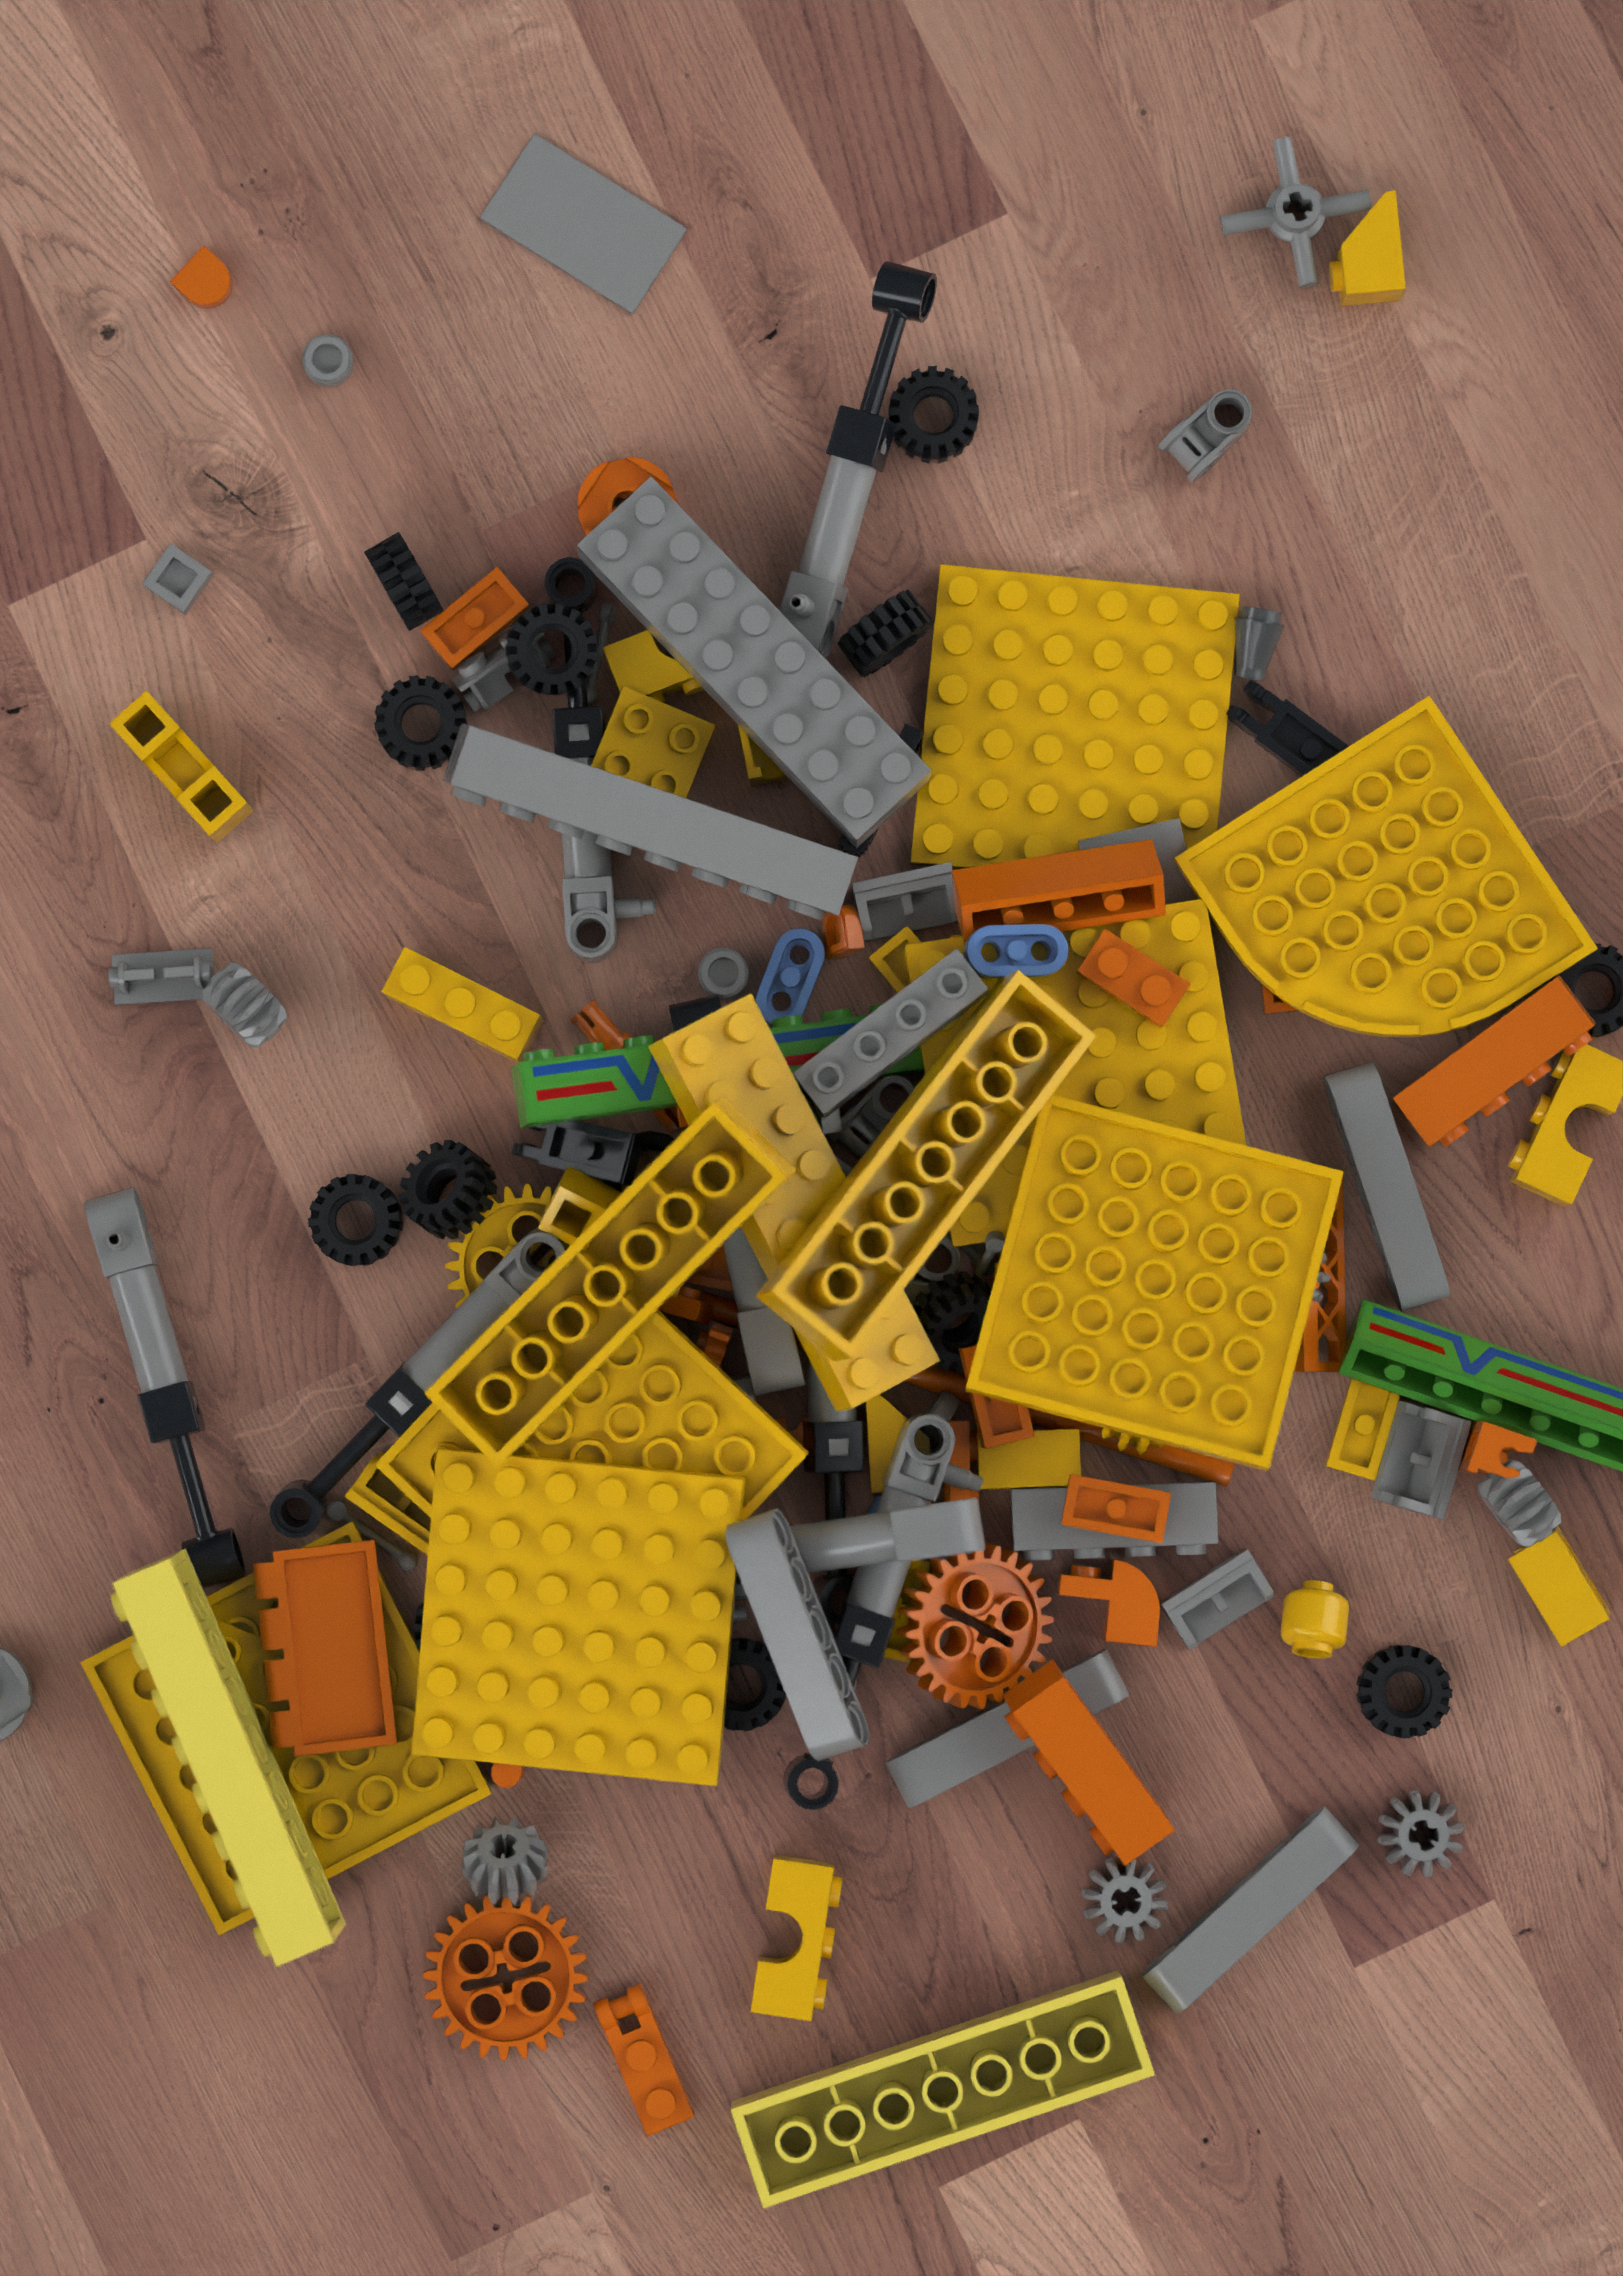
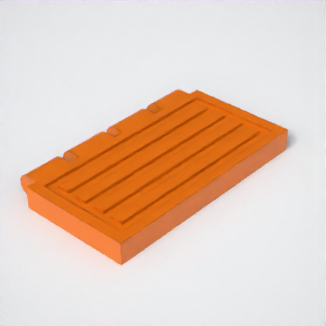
M375 1540L272 1551L273 1562L253 1564L257 1600L277 1598L278 1608L258 1610L262 1651L283 1650V1659L263 1661L267 1701L288 1700L289 1710L269 1712L272 1747L283 1748L293 1746L294 1756L397 1744Z

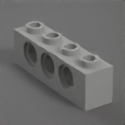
M955 949L794 1071L793 1076L826 1118L986 997L988 988L960 951Z

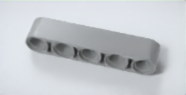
M1369 1061L1324 1076V1085L1392 1294L1399 1310L1403 1312L1449 1297L1450 1290L1379 1072L1374 1062Z
M773 1509L728 1525L726 1528V1541L729 1552L810 1754L815 1760L820 1761L868 1745L869 1730L864 1713L785 1516L778 1509Z
M1107 1649L1101 1650L1061 1670L1093 1715L1130 1695ZM1003 1700V1704H995L885 1762L907 1808L919 1805L1036 1745L1030 1737L1022 1742L1012 1730L1004 1717L1011 1712L1006 1700Z
M1325 1806L1321 1807L1144 1970L1141 1977L1175 2014H1179L1357 1850L1359 1843Z

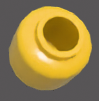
M1318 1580L1304 1581L1303 1588L1289 1592L1283 1601L1281 1637L1286 1644L1292 1647V1653L1305 1658L1325 1659L1332 1657L1333 1651L1343 1647L1347 1639L1349 1617L1347 1599L1333 1592V1584Z

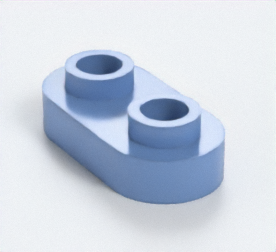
M1047 924L984 926L972 933L964 946V958L979 977L988 979L1001 978L1017 970L1021 971L1028 978L1046 977L1057 972L1064 965L1068 956L1066 938L1057 928ZM1034 943H1040L1046 948L1047 957L1044 961H1038L1032 956L1031 948ZM984 944L992 945L996 949L997 958L994 962H987L982 958L981 948Z
M801 928L792 929L784 933L776 943L756 996V1004L765 1021L772 1025L773 1019L794 1015L803 1016L825 959L823 943L812 931ZM796 947L806 948L810 955L808 961L801 965L793 963L790 959L791 951ZM780 993L788 995L792 1001L790 1008L786 1011L775 1010L772 1006V999L775 995Z

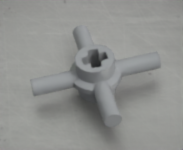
M1278 138L1272 141L1280 187L1271 194L1266 208L1220 216L1222 235L1225 236L1269 228L1277 238L1291 243L1299 288H1311L1319 284L1311 239L1320 231L1327 217L1371 210L1370 194L1368 190L1322 198L1313 187L1300 183L1292 138ZM1289 205H1296L1298 212H1305L1302 221H1295L1292 213H1286Z

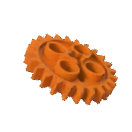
M985 1542V1550L948 1555V1562L940 1557L930 1558L933 1568L931 1574L918 1569L915 1572L922 1584L917 1590L905 1587L904 1592L913 1602L911 1606L898 1608L897 1612L909 1619L908 1624L895 1629V1633L907 1637L909 1642L902 1646L898 1653L908 1658H914L905 1670L911 1675L921 1676L917 1686L928 1692L933 1691V1698L945 1703L950 1700V1704L963 1709L966 1708L968 1703L970 1706L984 1709L986 1699L1000 1705L1003 1704V1689L1009 1691L1018 1684L1017 1679L1020 1676L1027 1678L1033 1674L1029 1668L1031 1661L1045 1663V1657L1037 1651L1039 1644L1052 1643V1638L1041 1632L1042 1626L1054 1622V1617L1043 1614L1041 1608L1049 1604L1052 1599L1051 1596L1036 1593L1045 1581L1042 1577L1029 1575L1033 1564L1021 1559L1017 1560V1552L1005 1548L1001 1550L1000 1546ZM970 1582V1594L965 1601H962L963 1588ZM1010 1603L1009 1617L1006 1621L1002 1622L1003 1609ZM945 1604L958 1613L972 1617L975 1622L1007 1636L1010 1640L1009 1644L1004 1646L991 1637L979 1634L976 1629L944 1615L941 1612V1606ZM948 1628V1640L946 1644L940 1648L939 1640L941 1634L945 1629ZM988 1649V1661L984 1667L980 1668L981 1656Z
M485 1894L483 1910L481 1911L470 1901L464 1904V1911L467 1918L463 1921L460 1917L451 1913L447 1917V1921L453 1932L448 1933L437 1930L433 1935L443 1945L442 1950L428 1949L425 1954L427 1958L437 1963V1968H431L422 1973V1978L436 1981V1987L425 1993V1999H440L441 2006L431 2015L432 2018L449 2017L451 2022L444 2032L446 2037L458 2030L464 2033L460 2046L461 2049H466L474 2040L480 2042L479 2053L481 2058L487 2055L491 2046H497L501 2061H506L510 2047L516 2046L522 2059L528 2057L529 2043L532 2041L542 2051L547 2050L548 2042L545 2034L549 2031L554 2036L562 2039L565 2031L559 2020L562 2018L575 2022L578 2018L577 2013L568 2006L569 2003H584L586 2000V1995L574 1988L575 1984L584 1983L589 1980L588 1973L575 1970V1965L587 1959V1953L572 1952L570 1948L580 1938L579 1933L564 1936L561 1930L568 1918L563 1916L551 1922L548 1919L551 1904L546 1903L536 1912L532 1910L533 1901L530 1895L526 1896L521 1906H514L508 1897L503 1898L502 1905L496 1906V1904L493 1905L491 1900H489L488 1894ZM521 1931L532 1933L539 1943V1950L536 1955L530 1958L518 1956L511 1947V1939L514 1934ZM469 1944L483 1946L489 1955L488 1965L481 1970L468 1968L462 1960L463 1948ZM544 1961L549 1962L551 1966L547 1971L516 1977L512 1983V1988H506L503 1981L492 1982L471 1990H464L462 1988V1982L494 1976L500 1969V1963H506L509 1971L519 1970ZM531 1982L545 1984L551 1993V2000L548 2005L542 2008L530 2006L523 1997V1989L526 1984ZM482 1994L494 1996L501 2005L500 2015L493 2020L480 2018L474 2010L473 2002L475 1998Z

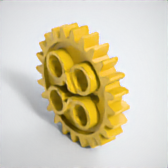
M525 1184L522 1198H517L512 1188L507 1186L504 1187V1202L501 1203L492 1195H488V1198L494 1203L491 1210L488 1209L485 1213L480 1212L485 1217L482 1223L478 1224L475 1221L471 1226L473 1231L467 1235L459 1230L465 1236L463 1242L448 1243L447 1247L459 1253L460 1256L459 1260L446 1263L445 1268L458 1271L460 1278L452 1281L447 1286L448 1289L452 1290L463 1289L465 1294L456 1303V1308L485 1279L479 1269V1262L483 1254L488 1251H494L504 1258L520 1242L515 1235L517 1221L526 1215L533 1216L539 1222L541 1221L553 1195L552 1187L547 1186L542 1192L541 1197L535 1198L532 1185ZM544 1242L531 1245L530 1256L534 1255ZM550 1250L536 1265L549 1267L551 1259L556 1254L555 1250Z

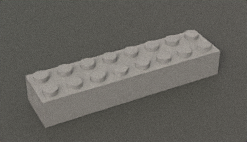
M652 477L646 480L577 544L579 558L856 849L930 781L932 770Z
M461 723L442 780L453 785L451 795L465 801L484 806L487 797L502 802L499 811L531 823H533L536 814L550 818L548 828L578 839H582L585 830L598 834L596 844L629 856L633 846L646 850L643 860L676 872L679 871L681 863L693 866L691 876L727 888L729 879L741 882L738 892L771 904H775L777 895L788 898L786 908L819 920L823 919L825 911L839 916L858 860L856 856L464 723Z

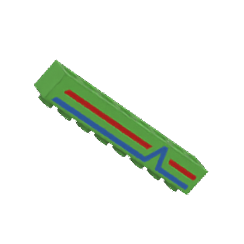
M883 1004L870 1006V1013L874 1012ZM838 1009L821 1013L822 1021L803 1023L802 1015H794L773 1019V1028L769 1029L793 1074L794 1071L868 1015L852 1017L851 1009ZM648 1035L623 1040L624 1048L605 1050L604 1042L574 1046V1055L555 1057L554 1049L524 1053V1062H518L511 1068L520 1129L679 1107L648 1046L655 1043L654 1036ZM920 1047L877 1079L891 1075L914 1074L923 1070Z
M1362 1300L1347 1334L1338 1374L1474 1421H1484L1537 1439L1538 1443L1623 1472L1622 1388L1374 1302Z

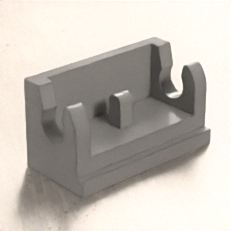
M951 862L852 883L853 897L860 918L864 942L895 936L907 925L915 932L957 923Z
M1398 1401L1371 1499L1444 1520L1472 1422L1430 1408H1422Z
M1243 1548L1160 1601L1159 1604L1190 1651L1254 1608L1273 1598L1274 1591L1248 1549Z

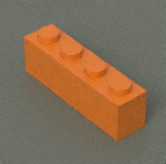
M1152 839L952 870L955 912L964 946L972 933L988 925L1047 924L1062 932L1166 915L1164 875Z
M1558 975L1393 1097V1100L1428 1147L1440 1140L1444 1147H1447L1469 1130L1464 1121L1481 1110L1484 1116L1488 1117L1507 1103L1510 1098L1505 1091L1520 1080L1528 1087L1548 1073L1551 1068L1546 1061L1563 1049L1569 1057L1589 1043L1593 1038L1588 1033V1030L1594 1027L1596 1023L1562 977Z
M1053 1659L1003 1694L1011 1710L1010 1713L1004 1716L1006 1721L1022 1742L1030 1737L1039 1748L1033 1754L1036 1762L1050 1780L1058 1775L1067 1786V1789L1062 1791L1061 1795L1078 1818L1087 1813L1095 1824L1089 1832L1106 1856L1115 1851L1126 1866L1175 1831L1164 1810Z

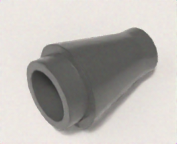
M1242 606L1240 618L1235 617L1236 677L1264 681L1266 670L1284 628L1283 625H1280L1282 612Z

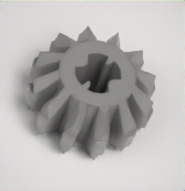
M230 963L223 970H219L202 991L204 1002L210 1007V1010L249 1047L259 1048L267 1040L270 1041L287 1020L286 1009L280 1004V1001L240 964Z
M1509 1460L1503 1466L1515 1468L1520 1472V1475L1515 1478H1504L1487 1473V1477L1478 1484V1491L1482 1501L1487 1505L1492 1515L1497 1519L1500 1526L1506 1530L1508 1535L1518 1545L1530 1547L1538 1541L1542 1542L1553 1533L1552 1530L1561 1524V1514L1558 1511V1507L1549 1497L1550 1495L1544 1490L1530 1470L1526 1469L1519 1461Z
M1410 1790L1408 1795L1409 1808H1406L1403 1802L1396 1797L1390 1801L1392 1808L1399 1813L1396 1819L1386 1814L1380 1815L1379 1822L1393 1829L1390 1833L1378 1835L1377 1842L1380 1845L1396 1844L1387 1852L1385 1859L1388 1863L1393 1864L1405 1856L1402 1863V1873L1410 1876L1419 1861L1422 1875L1428 1878L1433 1876L1431 1860L1435 1859L1445 1870L1452 1866L1450 1860L1443 1854L1446 1848L1455 1853L1462 1852L1463 1845L1450 1840L1449 1837L1452 1834L1464 1832L1465 1826L1461 1822L1446 1823L1455 1814L1457 1808L1452 1803H1449L1437 1811L1440 1803V1794L1433 1791L1430 1792L1424 1806H1422L1419 1791ZM1420 1820L1423 1825L1433 1829L1432 1838L1426 1836L1425 1839L1428 1843L1423 1846L1409 1838L1410 1828L1416 1831L1417 1828L1413 1824Z
M494 1817L490 1829L476 1825L473 1839L465 1840L462 1849L464 1859L461 1864L462 1874L466 1878V1882L471 1883V1890L476 1897L488 1893L489 1900H491L493 1905L501 1897H508L515 1905L519 1898V1893L534 1897L537 1883L545 1881L547 1876L546 1860L548 1859V1850L544 1840L539 1839L534 1825L521 1829V1823L517 1817L508 1825H501L498 1819Z
M1113 1857L1106 1858L1105 1864L1111 1875L1105 1878L1098 1870L1092 1869L1089 1872V1876L1100 1885V1888L1098 1890L1088 1887L1083 1888L1081 1891L1083 1898L1099 1902L1087 1907L1083 1911L1086 1919H1093L1104 1914L1097 1923L1095 1931L1102 1936L1107 1933L1112 1924H1115L1114 1940L1116 1943L1124 1942L1126 1927H1131L1136 1940L1142 1941L1145 1938L1144 1932L1139 1925L1142 1921L1145 1920L1154 1929H1158L1161 1926V1922L1150 1913V1910H1167L1169 1903L1161 1898H1152L1151 1895L1163 1891L1166 1888V1883L1163 1879H1157L1145 1884L1155 1869L1150 1863L1143 1865L1139 1872L1134 1874L1135 1859L1126 1866L1124 1865V1871H1118ZM1131 1887L1137 1890L1138 1893L1132 1895L1137 1902L1133 1909L1123 1906L1117 1911L1112 1907V1905L1117 1904V1901L1112 1896L1114 1891L1120 1889L1126 1892Z

